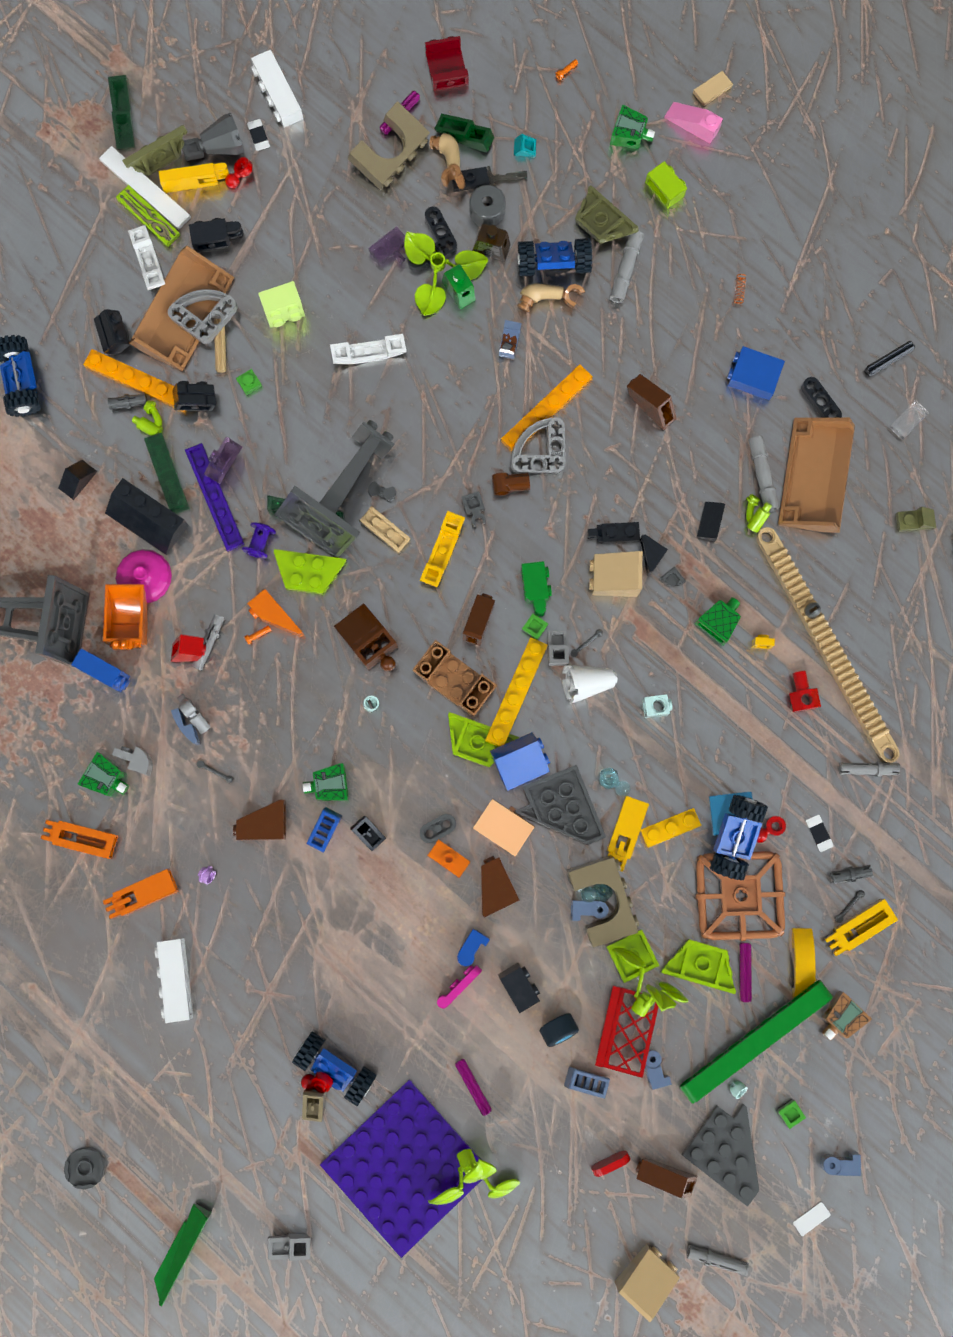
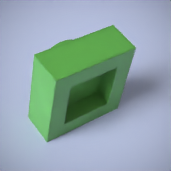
M252 369L236 378L246 396L262 387Z
M532 614L522 630L538 640L548 626V623Z
M791 1100L777 1110L789 1129L806 1118L795 1100Z

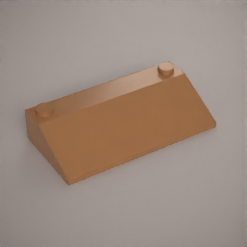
M185 246L178 254L164 279L165 285L159 288L129 344L182 372L199 341L171 320L168 316L169 307L183 295L196 290L210 289L226 293L235 277L189 246ZM199 301L187 306L186 309L203 321L217 305L218 301ZM174 312V315H178L179 317H181V319H183V316L180 312ZM189 320L186 326L192 328L196 321Z
M850 417L794 418L779 525L817 532L840 533L855 425Z

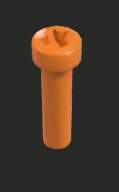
M575 59L561 71L558 70L555 73L557 79L562 80L565 74L578 65V61Z
M268 625L249 636L247 634L244 638L248 644H251L253 640L272 630Z

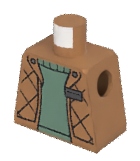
M838 991L822 1015V1018L829 1025L821 1033L830 1041L837 1034L847 1039L870 1022L872 1018L847 994Z

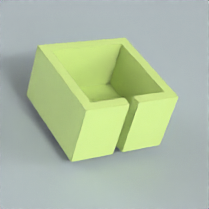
M294 281L258 293L270 328L280 327L287 320L298 321L305 316Z

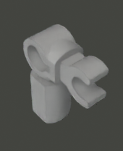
M181 694L177 697L180 702V710L200 734L206 732L210 728L209 723L196 709L190 699Z

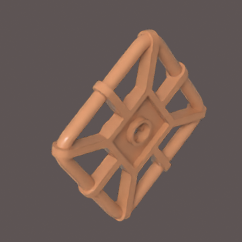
M768 851L753 852L751 860H769L756 875L745 876V879L742 881L730 879L713 872L710 869L711 863L709 861H712L714 853H707L697 857L698 894H696V899H698L699 928L704 939H740V941H746V939L782 937L785 929L784 897L786 895L783 892L782 864L779 854ZM774 864L775 892H761L760 878ZM704 866L720 880L721 894H705ZM739 890H742V893H746V897L742 901L736 898ZM761 897H776L777 925L762 912ZM706 899H721L722 912L707 928ZM745 915H758L773 930L746 931ZM726 916H739V931L713 932Z

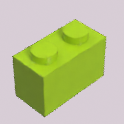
M665 161L647 173L645 183L667 209L685 197L687 190L685 182L677 177L674 169L670 165L668 166Z

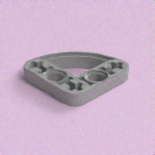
M203 289L187 293L177 299L169 307L168 316L174 323L198 341L208 344L236 313L238 306L235 300L226 293ZM199 301H218L217 305L203 321L186 309L187 306ZM226 304H228V305L231 304L232 307H231V308H229V307L226 308L225 305H226ZM174 312H180L183 316V319H181V317H179L178 315H174ZM215 316L221 317V321L218 324L212 323V319ZM189 320L196 321L192 328L186 326ZM202 332H207L208 336H202Z
M547 418L528 427L519 436L513 447L510 460L511 469L516 473H559L565 468V425L563 420L560 418ZM556 422V425L560 426V428L556 431V437L551 438V435L555 434V429L551 428V425ZM546 428L547 455H520L527 439L534 432ZM554 440L558 441L561 445L558 451L553 450L551 447V443ZM519 459L521 463H527L528 459H530V470H528V465H524L521 467V469H519V467L515 465V463L518 462ZM535 459L542 461L543 466L541 469L534 468L533 461ZM555 459L557 463L561 464L557 469L554 465H549L548 470L546 469L547 463H553Z

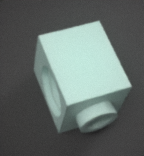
M667 694L644 697L642 699L645 718L668 716L672 710V701L668 699ZM660 702L663 706L662 711L655 710L653 703Z

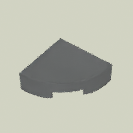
M675 567L659 578L663 584L673 587L680 586L686 582Z

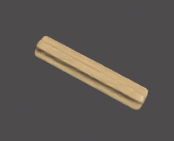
M221 318L215 319L214 324H218ZM225 326L214 338L215 369L218 373L226 372Z

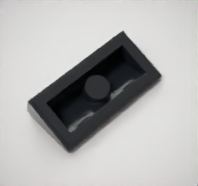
M705 502L697 538L712 542L717 540L725 508L724 503Z

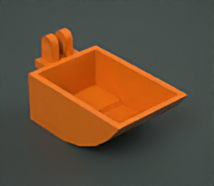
M105 584L103 642L110 645V648L113 650H133V648H141V645H147L148 614L144 584Z

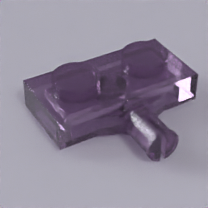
M396 226L368 248L369 252L380 265L393 256L399 264H402V261L404 262L406 258L399 251L404 247L405 235Z

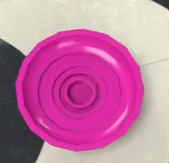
M141 549L131 552L122 559L117 567L115 579L117 584H144L148 604L157 601L165 595L171 584L172 573L169 563L162 555L153 550Z

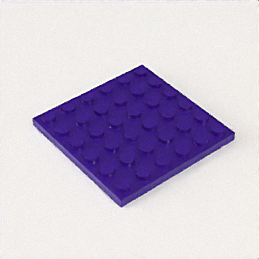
M410 1079L320 1163L325 1172L401 1258L483 1180L480 1179L474 1183L463 1182L462 1190L464 1194L451 1203L443 1205L428 1203V1200H432L444 1191L459 1185V1172L457 1168L460 1167L457 1154L465 1149L472 1148ZM472 1149L475 1160L478 1162L481 1158Z

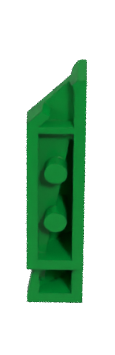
M195 1203L191 1208L188 1219L184 1221L154 1277L159 1297V1306L161 1307L165 1303L212 1214Z

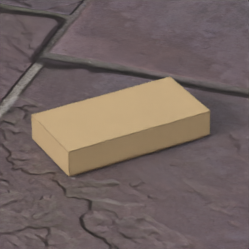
M721 71L694 89L693 94L704 107L731 89L733 83Z

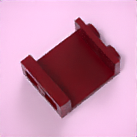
M450 36L445 39H433L425 42V54L433 91L469 85V74L464 65L460 36Z

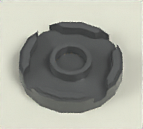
M85 1146L76 1149L65 1161L64 1174L66 1180L76 1189L86 1190L93 1188L102 1180L105 1174V1159L100 1151L93 1147Z

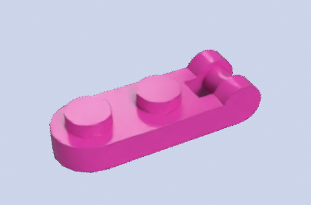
M470 965L463 972L465 977L461 981L456 979L449 986L451 991L447 995L438 997V1007L442 1009L448 1007L482 972V969L478 965L475 967Z

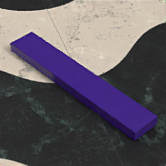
M200 443L185 449L226 551L229 552L245 545L203 444Z

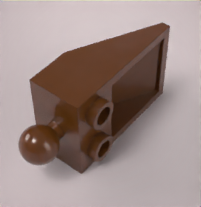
M364 603L334 625L335 629L367 670H370L379 662L384 671L389 672L395 668V660L388 655L396 650L398 645Z

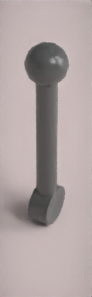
M597 629L592 637L577 649L571 651V656L576 657L578 652L596 637L602 636L603 631Z
M203 761L197 762L198 768H204L226 779L227 783H231L233 781L232 776L224 775L223 773L205 765Z
M859 890L857 896L840 915H836V922H843V917L860 898L865 896L863 890Z

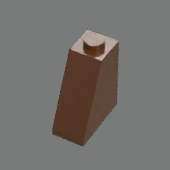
M639 374L627 385L630 397L662 430L666 429L677 419L671 395L646 377Z
M484 593L482 595L477 594L463 631V641L481 646L495 605V600L492 599V596Z
M278 800L236 820V825H233V836H236V840L239 841L286 840V800Z
M494 856L483 860L484 865L481 866L482 915L484 918L519 901L500 858L495 859Z
M648 1158L642 1159V1162L640 1161L636 1168V1173H638L637 1180L681 1199L690 1197L693 1194L698 1177L696 1175Z

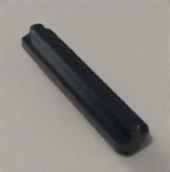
M912 341L906 342L868 365L865 371L869 376L874 375L915 349V345Z

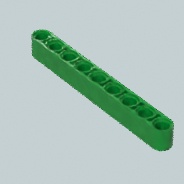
M821 980L814 982L686 1079L679 1088L691 1104L698 1102L822 1008L833 998V995Z

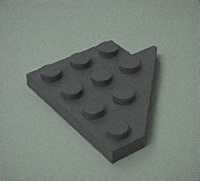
M577 765L523 786L529 805L515 810V814L586 845L606 838Z
M742 1104L734 1117H732L716 1105L683 1151L682 1156L748 1207L759 1192V1183L747 1107Z

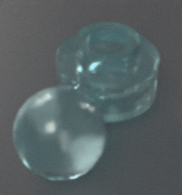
M605 768L600 772L599 781L604 788L610 789L615 787V791L619 796H627L630 793L631 787L629 783L619 781L618 772L615 769Z
M595 884L593 888H584L581 891V898L585 902H593L595 899L606 902L612 896L613 891L608 885Z

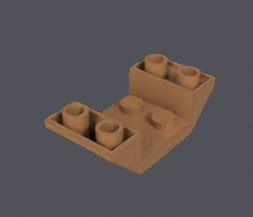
M437 640L432 643L412 670L430 687L473 716L477 714L497 687V684L486 676L478 674L452 655L451 651Z

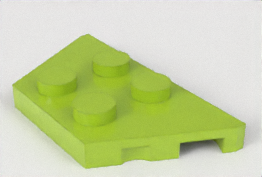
M274 549L275 558L286 590L324 595L329 585L338 576L339 571L347 563V560L343 558Z
M449 712L453 755L490 768L495 763L490 751L498 748L485 741L491 727ZM509 734L505 744L519 737Z
M688 939L660 972L736 994L728 951Z

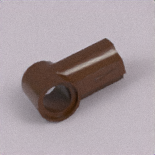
M496 473L492 475L494 495L502 496L515 491L530 490L528 473L511 475L508 473Z

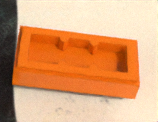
M440 840L436 842L427 855L459 878L470 864L469 860Z

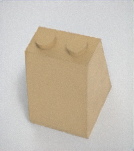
M643 551L594 554L593 560L589 561V571H592V578H589V590H592V595L638 597L642 590Z
M646 1244L614 1282L619 1294L651 1322L680 1277L676 1272L678 1268L670 1260L664 1261L661 1258L663 1254L655 1246L651 1248Z

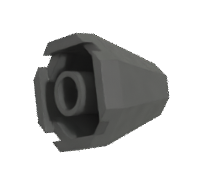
M231 113L223 115L200 133L201 139H198L201 151L205 150L206 154L238 155L244 153L243 144Z

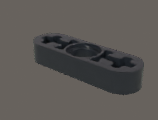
M815 377L805 379L801 386L802 392L821 418H829L830 413H835V418H841V410L819 380ZM808 384H809V385H812V384H813V385H814V388H813V389H812V388L808 389L807 386H808ZM817 398H825L826 405H819Z

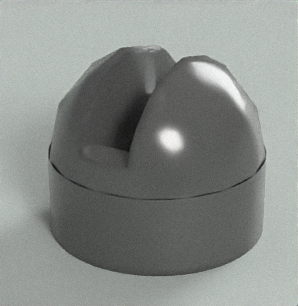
M811 602L806 605L804 612L807 617L815 618L821 613V607L818 603ZM816 606L817 610H815L813 613H810L809 610Z

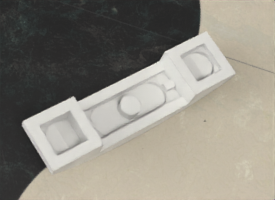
M146 225L129 230L128 233L147 289L150 290L165 285L163 273Z
M403 334L385 336L383 340L349 345L348 342L330 345L333 364L368 363L388 359L407 352Z

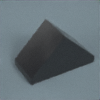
M80 460L65 468L58 489L74 500L94 477L97 470L84 460Z
M645 534L641 536L640 544L643 551L646 573L649 576L668 549Z
M365 815L350 828L371 851L386 839Z

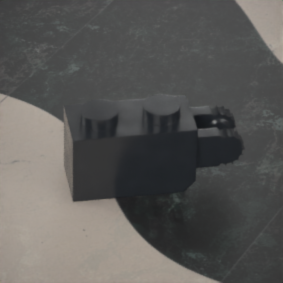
M214 218L211 221H196L193 224H189L193 249L196 252L228 248L231 244L230 239L243 236L241 223L237 221L226 222L225 218Z

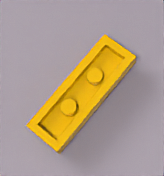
M692 808L640 830L646 847L649 848L701 826L695 809Z

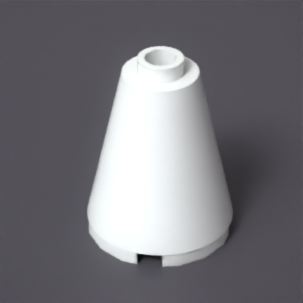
M565 665L562 670V674L566 673V679L562 680L566 699H571L569 703H576L611 689L617 683V674L610 668Z

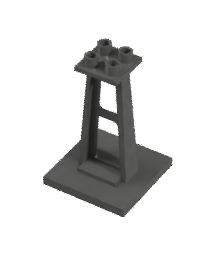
M369 420L367 423L363 421L352 436L362 446L320 502H317L294 486L274 514L336 558L347 549L360 533L356 528L337 516V510L371 455L374 453L383 459L394 446V443L391 442L394 438L393 435L387 431L380 434L376 431L378 428L377 423Z
M48 575L44 597H0V608L6 609L4 624L0 626V636L36 642L35 654L69 667H74L71 664L81 649L90 593L57 576ZM17 608L42 609L39 632L12 628L13 611Z

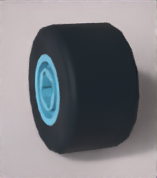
M566 1013L549 1021L539 1031L547 1047H553L577 1034L579 1028L572 1015Z

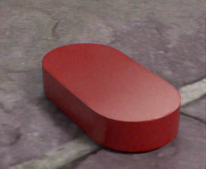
M626 1150L620 1151L595 1163L591 1170L595 1177H601L626 1165L631 1158Z

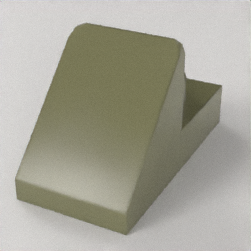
M920 507L914 511L896 513L898 532L936 528L933 509Z

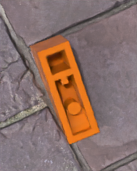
M266 589L247 603L250 606L248 611L255 619L259 617L263 622L299 637L304 635Z

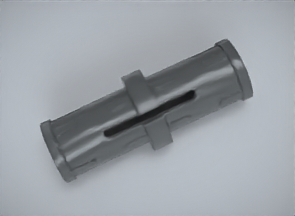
M146 393L137 395L124 394L121 397L108 398V406L110 410L118 408L131 409L134 406L145 405L148 399Z
M871 865L856 868L851 866L845 870L831 872V879L834 880L833 884L847 881L856 882L857 879L873 877Z

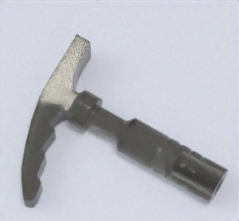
M487 166L489 182L492 186H496L494 183L500 182V180L527 179V171L506 173L505 175L495 174L494 176L490 166Z

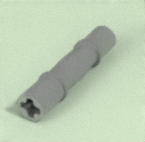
M640 231L628 236L626 246L623 249L624 254L609 297L615 303L624 302L630 285L629 280L644 234Z
M755 436L748 440L752 455L751 459L754 461L760 487L759 494H761L763 506L766 502L770 503L772 507L769 512L779 509L776 487L773 486L772 474L767 459L768 453L766 452L763 436Z

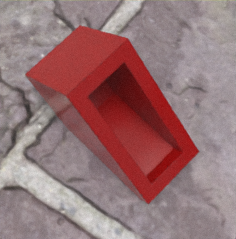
M180 635L172 644L171 662L198 661L205 655L206 644H203L204 638Z

